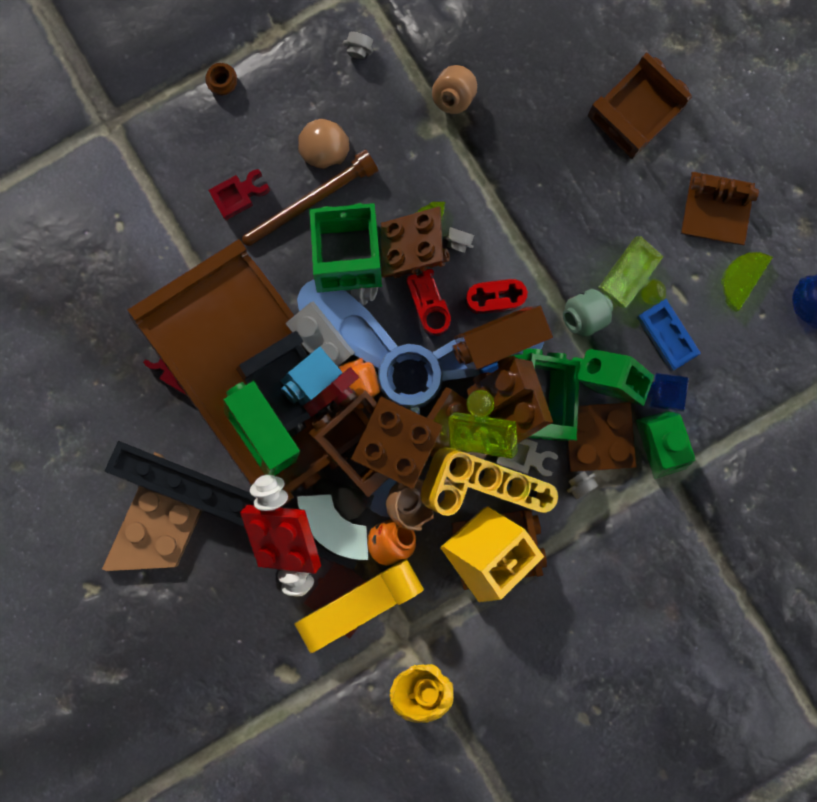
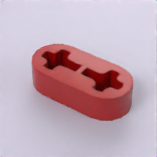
M517 279L477 283L469 288L466 295V304L470 311L475 314L513 311L523 306L527 299L528 291L524 283ZM509 287H514L515 292L521 293V296L517 297L515 303H511L509 297L499 298V295L506 294ZM477 291H482L483 296L494 295V299L486 300L483 307H479L478 302L472 301L471 298L476 297Z

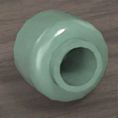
M586 290L568 299L563 311L564 323L572 333H577L583 337L590 336L606 328L611 323L612 301L607 295L602 294L598 290Z

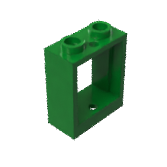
M358 203L338 207L325 206L310 209L313 276L317 293L382 287L375 203ZM369 230L371 258L323 262L322 234Z
M531 348L523 350L521 355H511L519 359L532 361L534 368L550 371L549 411L553 423L528 438L552 441L577 440L579 381L577 376L580 370V361L567 359V354L547 353V356L543 355V350Z
M252 381L245 385L244 382H241L230 388L226 392L228 397L223 399L224 414L264 475L275 476L296 463L300 450L256 383Z

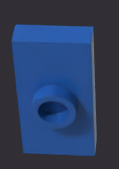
M667 299L637 316L640 324L671 372L701 354Z

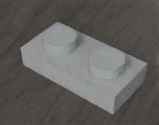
M314 301L310 302L286 322V325L292 332L297 330L304 341L302 343L310 354L318 347H321L337 367L355 353Z

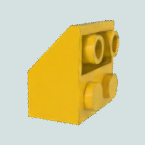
M488 506L480 510L440 547L478 602L501 600L544 558L524 528Z

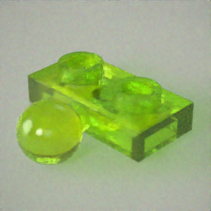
M636 236L598 288L621 308H627L639 290L644 302L656 305L665 299L666 287L660 280H649L648 278L664 256L642 236Z
M476 390L469 395L467 409L471 414L454 412L448 417L451 448L510 459L518 453L516 422L488 417L494 409V399L489 392Z

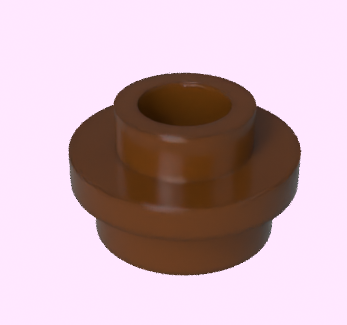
M216 63L208 69L205 81L212 93L227 95L236 88L238 77L230 65ZM227 77V81L224 84L217 83L218 78Z

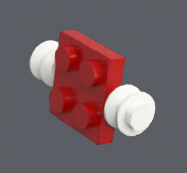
M264 475L259 477L250 488L251 495L257 497L254 505H246L240 514L258 567L279 569L278 580L283 583L281 586L282 592L288 596H303L314 584V579L309 573L316 574L322 566L306 511L281 508L288 500L287 492L281 490L284 487L283 479L273 475Z

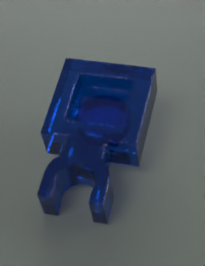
M656 373L655 381L652 382L647 396L652 398L651 407L684 412L689 377Z

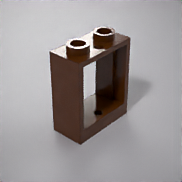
M541 305L528 306L454 336L456 344L452 346V349L459 364L463 363L467 368L477 370L553 338Z
M351 388L353 393L343 400L330 414L326 411L312 423L314 428L309 434L364 495L369 497L389 477L370 468H367L358 475L324 437L360 403L371 415L373 414L377 405L375 400L366 390L357 388L354 391Z

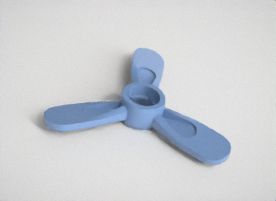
M314 279L307 282L300 289L297 298L299 311L314 301L355 352L353 356L358 359L363 358L364 362L373 363L375 369L378 370L381 393L384 397L420 415V408L427 406L436 398L442 387V382L475 377L480 374L479 369L467 368L463 363H458L452 346L456 344L455 339L433 353L421 345L405 344L397 346L371 313L347 291L317 293ZM544 342L534 345L530 348L542 349ZM520 351L513 355H521L523 354V351ZM405 360H415L418 362L422 360L425 362L424 367L428 372L426 386L429 389L425 393L420 391L409 395L402 392L400 395L395 393L396 387L392 377L394 372L393 364L396 362L401 363ZM389 478L369 497L365 495L366 502L373 512L380 516L389 517L385 503L389 490L397 481Z

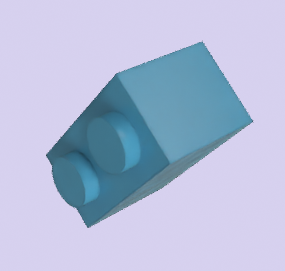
M318 347L280 380L284 385L281 390L293 404L298 401L303 406L338 378L342 371L325 351Z

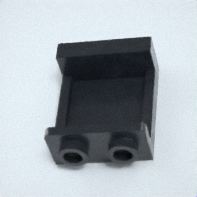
M297 330L241 363L236 368L246 385L252 381L256 383L291 437L307 428L304 421L311 417L298 401L293 404L281 390L284 385L280 380L308 357L301 346L304 341ZM331 401L315 414L316 418L326 411L331 413L334 410L332 406L334 401Z

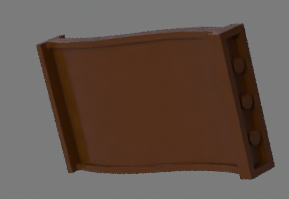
M238 239L127 310L134 325L141 331L230 458L252 486L259 477L264 476V473L225 416L223 399L228 397L226 392L230 388L244 382L236 370L238 365L293 333L286 325V322L294 317V314L264 273L248 255L243 243ZM301 344V346H302L303 349L305 350L306 354L309 356L310 353H309V352L307 351V349L303 346V344ZM334 402V403H332V406H333L334 409H335L337 406H339V404L337 405V404ZM355 407L324 437L347 461L348 457L346 454L357 447L369 419L361 409ZM315 415L304 421L307 428L291 437L300 450L297 462L275 475V477L283 479L284 487L281 490L286 491L288 494V500L281 508L294 499L292 492L303 486L307 490L321 479L319 473L327 467H330L332 471L338 468L337 464L309 434L314 428L312 423L316 419Z

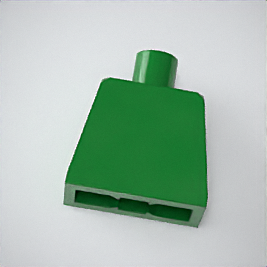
M588 349L584 359L579 357L572 359L580 361L578 381L592 391L644 406L654 375L633 357Z
M664 411L635 420L654 479L686 470L695 461V455L680 414Z

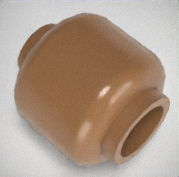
M448 66L440 73L432 87L434 103L445 113L458 114L469 107L477 93L478 84L476 77L464 66Z

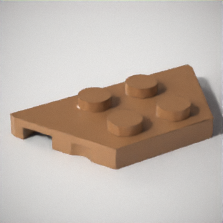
M154 452V455L164 458L162 454ZM139 486L102 570L118 571L177 567L202 510Z

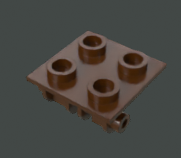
M691 172L681 234L744 246L752 201L757 200L759 189L755 188V183Z
M440 206L381 223L382 278L393 276L397 279L401 275L416 274L418 269L422 272L427 271V266L430 268L435 266L443 267L445 262L450 261L448 250L442 248Z
M380 397L351 460L414 489L443 425Z

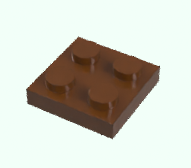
M630 402L578 406L577 440H566L569 472L636 468Z

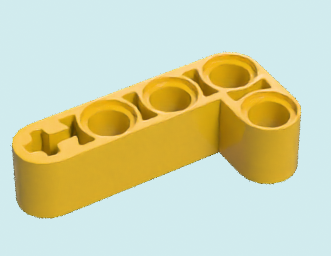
M449 447L439 449L433 456L420 494L424 506L444 516L453 515L460 509L468 487L542 513L551 511L558 501L556 488L547 482ZM456 458V466L450 472V463ZM484 469V477L479 481V474ZM512 479V486L507 491V485L509 481ZM530 490L537 491L536 497L529 496ZM442 491H445V497L443 501L438 504L437 500L439 494Z
M406 559L294 623L311 654L394 605H400L424 591V588Z

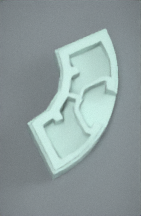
M331 494L297 496L298 507L306 511L312 535L322 546L341 557L354 560H368L366 526L352 524L342 518L334 508Z

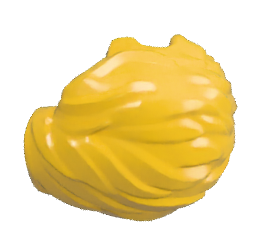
M433 664L413 665L394 679L389 695L390 704L393 706L395 713L404 720L415 723H428L441 718L451 708L453 704V684Z

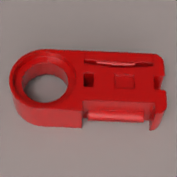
M427 269V271L422 272L420 275L413 274L408 276L407 286L424 331L432 336H440L448 330L451 316L445 299H441L434 278H431V276H434V270ZM432 312H440L445 317L444 326L440 329H432L427 324V316Z

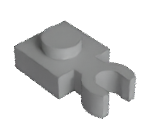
M525 439L505 452H499L495 464L524 474H528L530 466L535 467V470L540 475L549 477L552 476L553 472L545 470L542 466V461L545 458L557 460L558 455L551 451L537 453L535 451L538 443Z

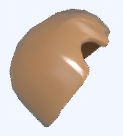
M326 119L314 120L309 122L299 134L298 152L309 165L326 169L331 165L341 164L345 160L349 152V137L337 123Z
M418 479L414 489L397 482L389 490L385 504L388 516L397 526L408 530L420 531L423 524L434 518L433 510L424 506L421 501L420 494L424 483L423 479Z

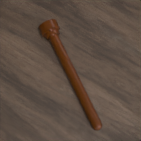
M364 149L354 156L355 160L351 162L352 165L244 234L242 236L243 244L246 246L253 245L358 176L360 178L364 176L369 178L379 171L368 151Z

